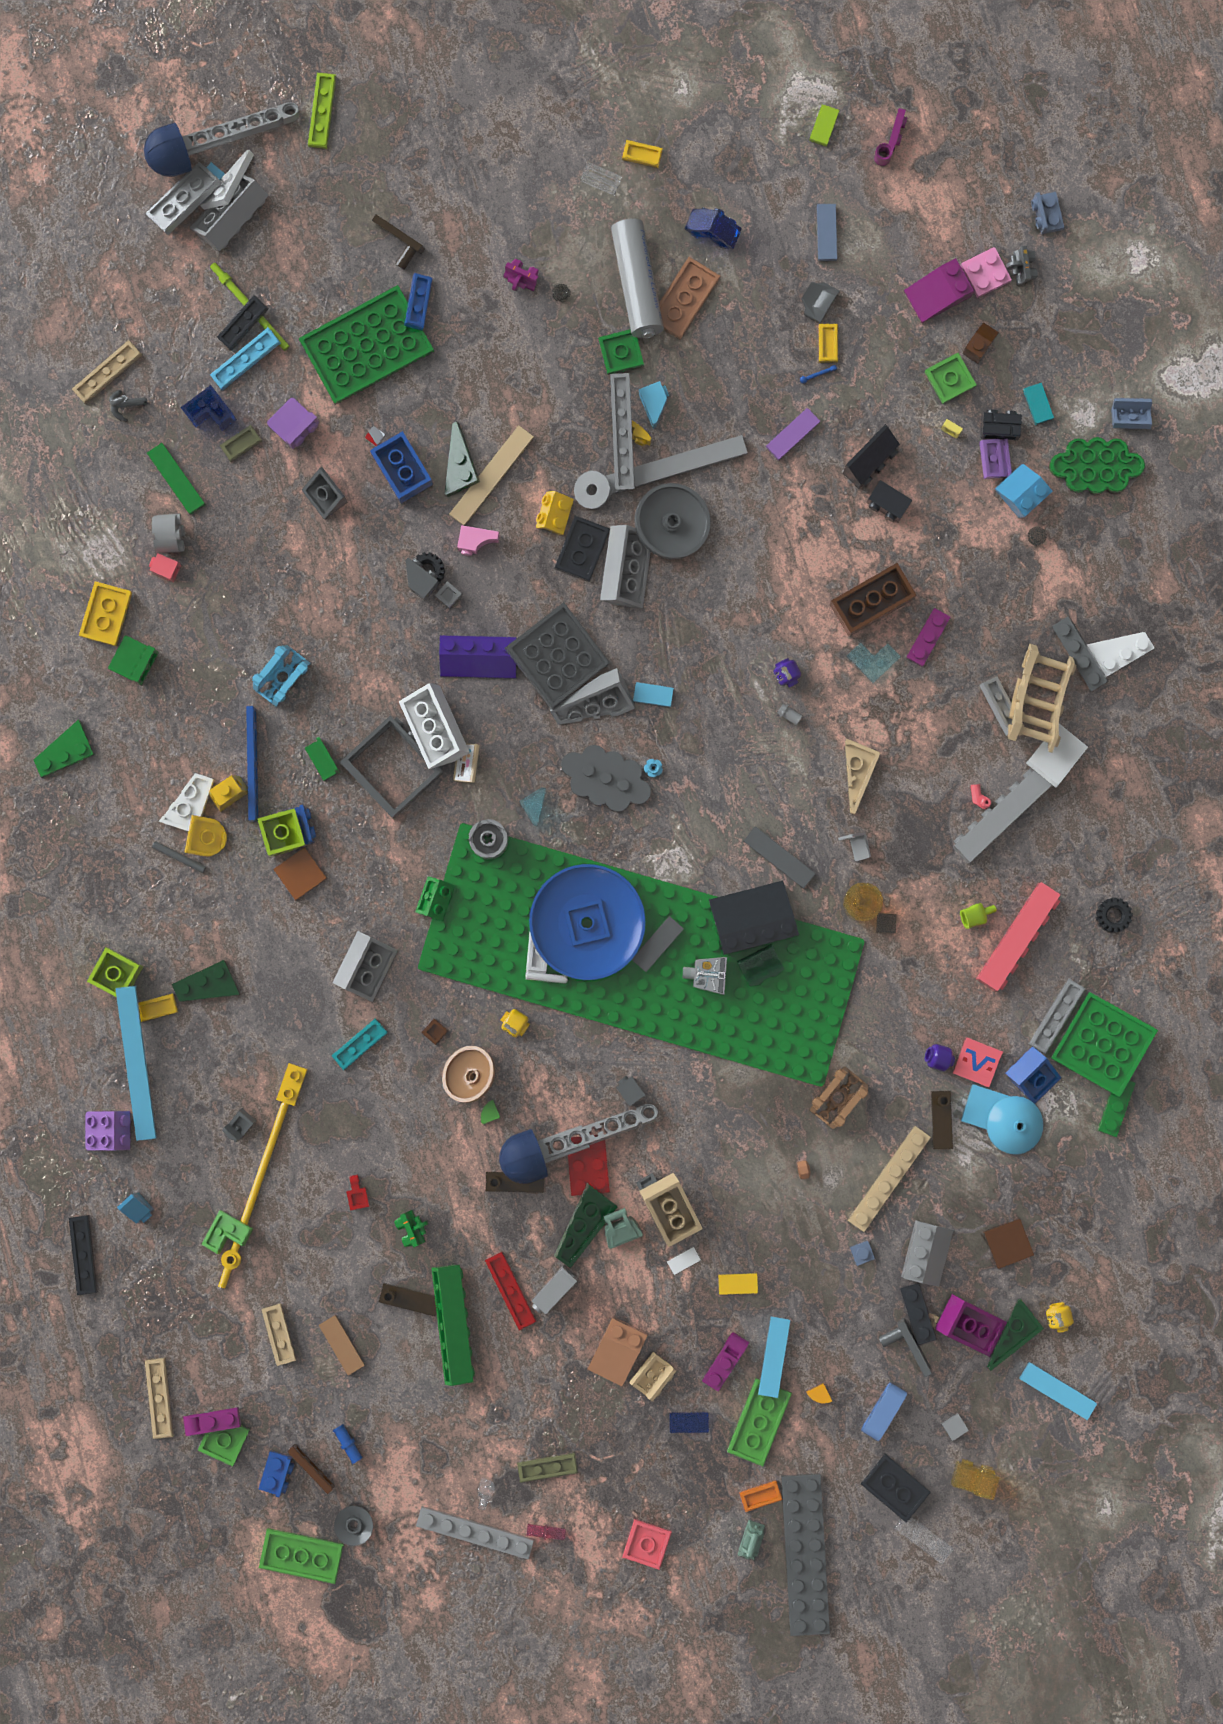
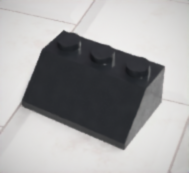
M886 424L844 468L843 475L858 489L863 485L866 487L873 480L871 476L875 472L879 474L886 466L884 463L889 458L892 460L899 453L897 449L900 444Z

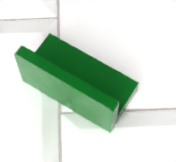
M318 737L316 738L317 741L305 747V750L323 781H326L340 773V770L323 740Z

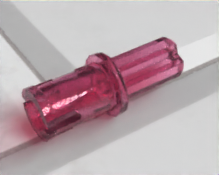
M528 1523L526 1536L544 1538V1540L546 1538L565 1539L566 1529L550 1527L548 1524L542 1526Z

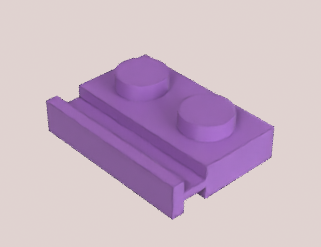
M1008 439L981 440L979 443L984 479L1007 478L1012 473Z

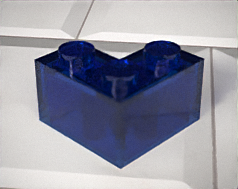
M703 207L692 210L685 226V230L695 238L709 239L718 247L725 249H734L742 228L736 224L734 219L724 215L725 212L718 208L712 210Z
M211 385L180 407L195 428L210 417L221 431L237 421L234 414Z

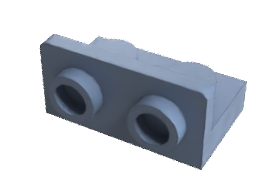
M1040 192L1035 193L1031 200L1033 211H1036L1037 214L1035 218L1037 229H1040L1041 234L1063 230L1064 224L1057 193L1052 192L1040 195Z

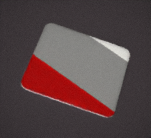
M373 426L365 436V439L377 446L385 434Z

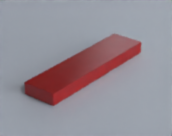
M503 1252L486 1259L485 1262L518 1330L537 1322Z

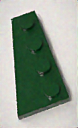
M587 1183L554 1256L571 1268L606 1223L604 1216L613 1213L618 1206Z

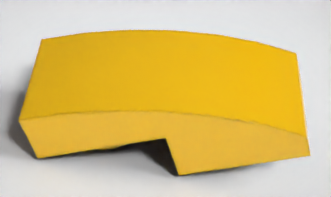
M632 420V436L635 443L641 446H650V435Z

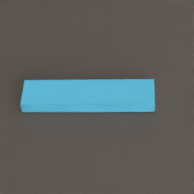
M267 328L211 373L210 376L220 389L224 390L281 344V342Z
M770 1317L758 1395L778 1398L790 1320Z
M1030 1362L1019 1378L1086 1420L1089 1419L1097 1405L1093 1400Z

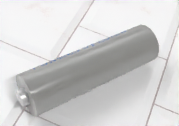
M625 219L613 224L611 232L631 334L638 338H650L662 332L664 326L644 225L640 219Z

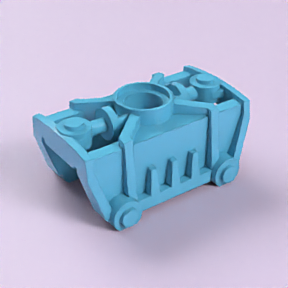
M288 645L277 646L274 650V656L259 674H255L252 679L253 689L275 707L278 706L279 702L281 703L286 699V693L300 675L308 671V666L311 664ZM290 652H293L291 664H286L284 667V659ZM299 664L294 671V665ZM280 672L288 674L285 682L278 681L277 677ZM273 681L270 690H265L263 693L260 692L266 682Z

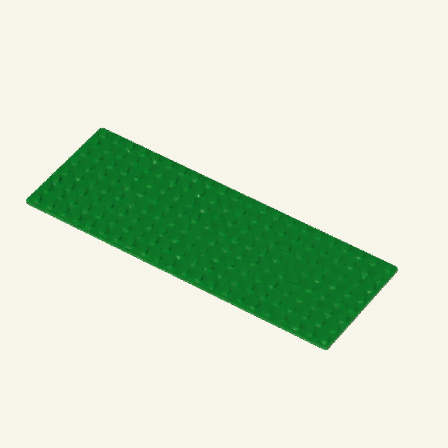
M465 823L460 824L443 880L453 884L454 889L443 920L439 921L434 918L431 920L418 964L419 970L819 1087L824 1086L863 950L864 940L862 938L795 919L799 936L723 956L709 904V899L717 898V896L508 836V846L500 857L490 860L483 859L474 853L469 844V833L473 826ZM490 835L489 837H486V836L484 837V839H485V841H486L485 844H488L489 842H491V843L493 842V840H492V838H491L492 835ZM581 864L603 866L619 873L634 887L641 899L645 913V932L638 951L669 916L684 928L647 972L631 960L618 972L596 980H578L568 977L567 983L526 980L525 978L530 933L529 918L534 898L542 885L550 877L571 866ZM585 917L582 919L581 924L584 928H590L592 920ZM727 957L724 995L694 988V979H682L683 967L695 968V960ZM547 964L546 974L562 975Z

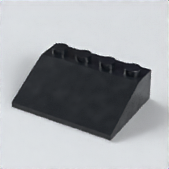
M783 880L709 899L723 956L799 936Z

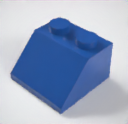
M1033 1046L1005 1073L1012 1083L1034 1104L1061 1079V1076L1049 1060Z

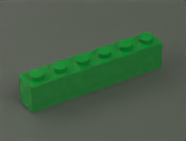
M455 1264L433 1267L431 1269L445 1385L455 1386L472 1383L475 1371L471 1365L472 1348L469 1346L470 1330L466 1322L468 1311L464 1304L466 1293L462 1287L463 1270L460 1268V1265Z

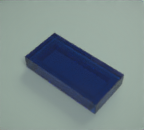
M669 1412L670 1433H709L708 1412Z

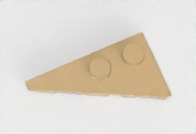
M846 738L845 752L850 813L855 815L880 752Z

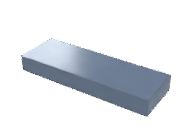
M817 204L818 261H837L836 204Z

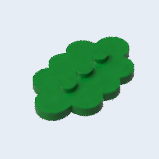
M1095 437L1086 442L1078 438L1069 442L1065 453H1059L1052 458L1049 468L1052 475L1065 479L1066 486L1072 492L1081 493L1088 490L1093 494H1101L1107 489L1110 492L1119 493L1125 490L1129 484V479L1137 478L1142 474L1145 469V462L1142 456L1136 453H1129L1128 445L1121 439L1116 438L1106 442L1100 437Z

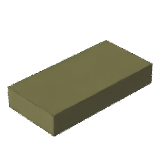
M249 425L221 444L220 447L230 462L261 443L262 440L254 428Z

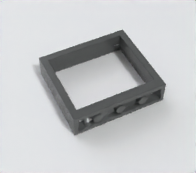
M390 715L342 759L340 763L394 820L443 774L441 770L443 766L432 768L435 772L394 809L351 764L391 726L424 760L420 748L415 742L416 739L411 731L406 732L402 728L404 724L397 717L393 719Z

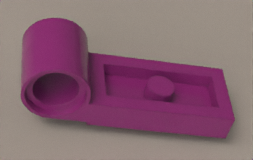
M898 109L889 144L882 143L876 148L874 161L879 166L888 165L895 146H900L903 136L899 134L900 129H905L908 118L904 116L905 109ZM885 152L888 156L881 157L879 153Z
M732 1332L703 1377L702 1382L719 1391L743 1355L749 1341Z
M239 1407L183 1416L186 1436L242 1427Z

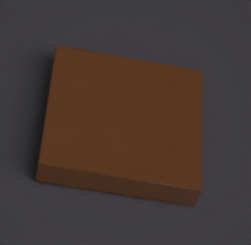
M1020 1218L983 1232L997 1269L1034 1256Z

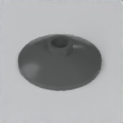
M348 1506L342 1509L336 1516L334 1531L338 1539L344 1544L350 1546L361 1545L372 1534L373 1520L369 1512L364 1508ZM356 1521L358 1527L353 1528L351 1522Z

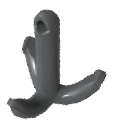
M117 390L109 399L111 412L118 420L127 422L128 419L118 412V408L146 405L148 400L145 397L128 399L125 395L119 397L122 391Z

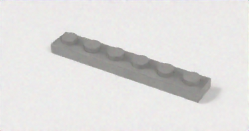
M630 373L610 374L615 490L635 489Z
M424 1506L421 1507L416 1527L524 1559H529L534 1542L532 1538Z

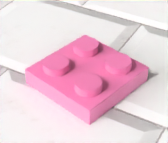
M995 247L960 265L977 298L1012 281Z

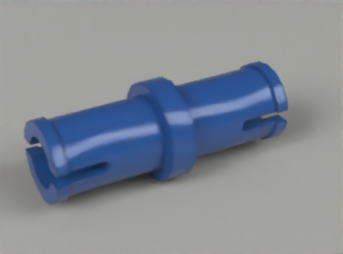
M344 1424L333 1430L342 1445L340 1446L341 1449L345 1450L352 1464L361 1460L363 1456H361L354 1444L356 1441L350 1437Z

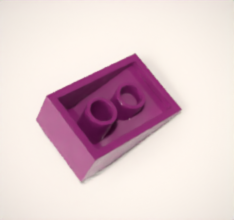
M956 258L938 267L904 290L921 323L971 298L974 292Z
M952 1294L935 1330L990 1357L1007 1322Z

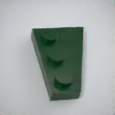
M225 960L171 984L179 1002L241 995Z

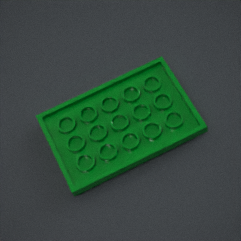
M398 285L298 338L335 405L434 352L423 330L404 326L408 302Z

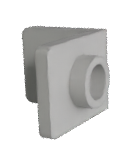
M866 832L838 838L839 841L850 839L855 861L871 857Z

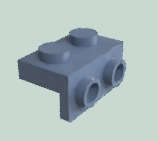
M1115 398L1111 409L1113 428L1151 429L1152 399Z

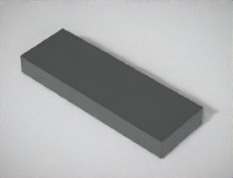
M669 916L633 957L632 961L647 972L684 928Z

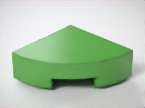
M494 1100L489 1101L481 1112L482 1125L500 1118Z

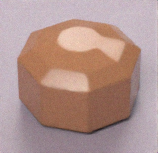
M806 1160L798 1161L797 1168L800 1179L809 1178L811 1171Z

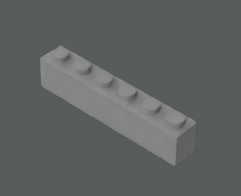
M1030 768L1022 775L1025 779L1020 783L1016 781L1009 788L1011 792L1007 796L1002 794L995 801L997 805L993 809L990 807L981 814L983 818L979 822L975 820L967 827L969 832L965 835L961 833L954 840L956 844L952 848L967 864L970 863L1052 784Z

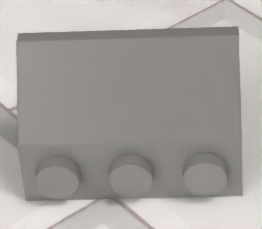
M357 931L334 978L333 984L373 1002L398 950Z
M915 1220L901 1277L939 1287L953 1230Z

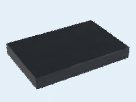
M575 515L554 569L590 582L610 528Z
M886 1453L861 1482L864 1488L906 1523L931 1493Z

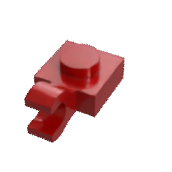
M358 1174L350 1176L352 1190L346 1191L350 1211L369 1207L366 1187L360 1188Z

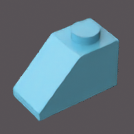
M660 381L639 389V396L652 428L657 427L667 404V397L669 396L666 386H662Z

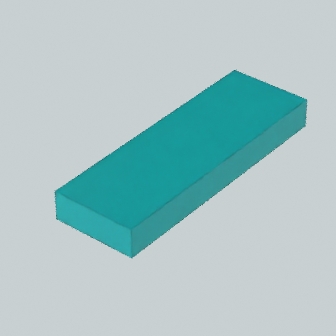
M375 1018L331 1056L344 1071L388 1032Z

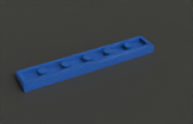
M246 706L248 820L250 822H258L257 709L254 706Z

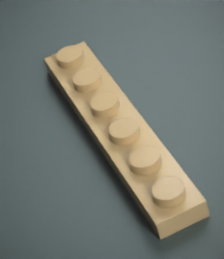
M916 1126L912 1128L848 1219L850 1223L865 1232L931 1138L929 1135Z

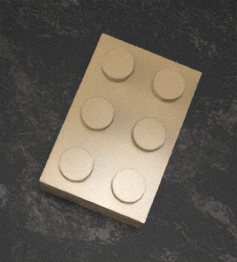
M674 1173L639 1191L668 1247L703 1229Z

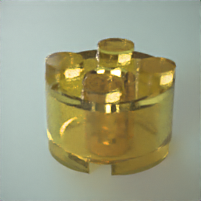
M869 883L853 885L846 891L842 900L846 915L856 922L872 920L881 912L883 897L880 890ZM859 898L867 900L865 903L866 907L858 904L860 902Z

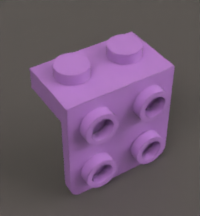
M290 398L268 420L267 424L283 441L294 449L296 446L301 445L305 437L318 427L319 421L312 412L309 413L297 400Z
M130 1111L87 1112L85 1115L86 1149L130 1150Z

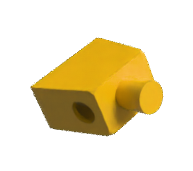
M236 775L229 776L209 790V796L220 812L248 794V787L242 778Z

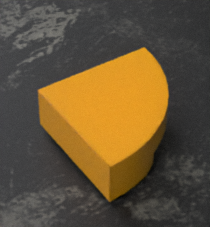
M824 1383L806 1391L808 1396L818 1403L832 1402Z

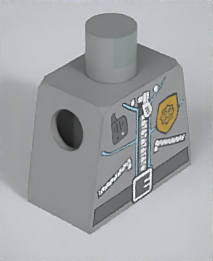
M727 957L695 960V968L683 967L682 979H694V988L724 995Z

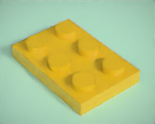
M95 581L79 636L117 647L133 592Z

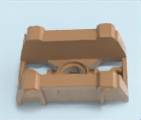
M843 1067L842 1070L839 1069L834 1073L835 1078L820 1097L817 1096L813 1099V1106L810 1109L813 1114L832 1129L843 1126L846 1121L845 1118L861 1098H866L868 1095V1084L847 1067ZM849 1072L848 1083L840 1087V1082ZM859 1081L862 1083L855 1093L848 1094L850 1092L849 1087L852 1084L854 1085ZM836 1092H841L844 1095V1100L841 1103H836L833 1100V1095ZM829 1101L827 1103L828 1108L817 1114L816 1111L822 1104ZM837 1108V1116L829 1124L827 1122L829 1112Z

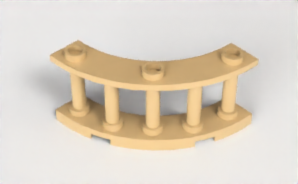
M1030 644L1022 663V668H1024L1022 679H1017L1009 713L1012 725H1008V739L1016 741L1018 735H1025L1048 742V752L1052 753L1054 747H1058L1060 743L1059 717L1064 710L1062 702L1070 675L1073 676L1076 665L1071 656H1069L1067 664L1041 656L1038 647ZM1040 663L1064 671L1060 683L1056 684L1034 677L1031 674L1034 664ZM1031 683L1056 691L1054 704L1029 697L1026 694L1027 686ZM1026 703L1051 711L1050 722L1024 714L1023 705ZM1022 722L1049 730L1048 734L1026 728Z

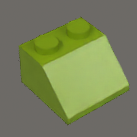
M295 808L257 819L269 858L305 846Z

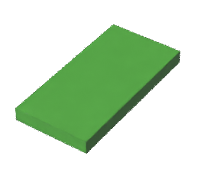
M755 1378L727 1452L764 1466L792 1392L779 1388L778 1398L758 1395L760 1379Z
M267 1528L259 1568L336 1584L344 1544Z

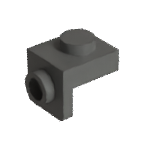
M241 1108L222 1131L229 1139L238 1142L246 1135L256 1120Z

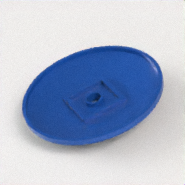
M575 865L554 874L537 892L530 911V934L540 957L555 971L578 980L601 979L621 970L637 953L645 932L644 908L634 887L619 873L599 865ZM588 917L592 920L590 928L582 926L581 921L583 918Z

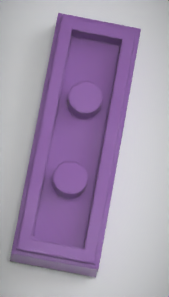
M806 408L768 443L766 448L779 461L820 423V420Z

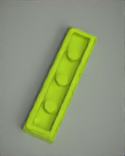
M317 72L308 147L327 149L336 74Z

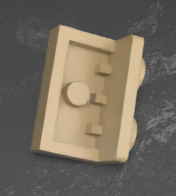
M652 1352L629 1383L646 1395L649 1400L653 1401L660 1395L667 1382L672 1380L676 1370L670 1363L655 1352Z

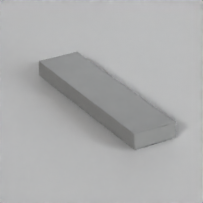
M1067 979L1028 1043L1030 1046H1033L1043 1054L1047 1053L1085 991V988L1071 979Z

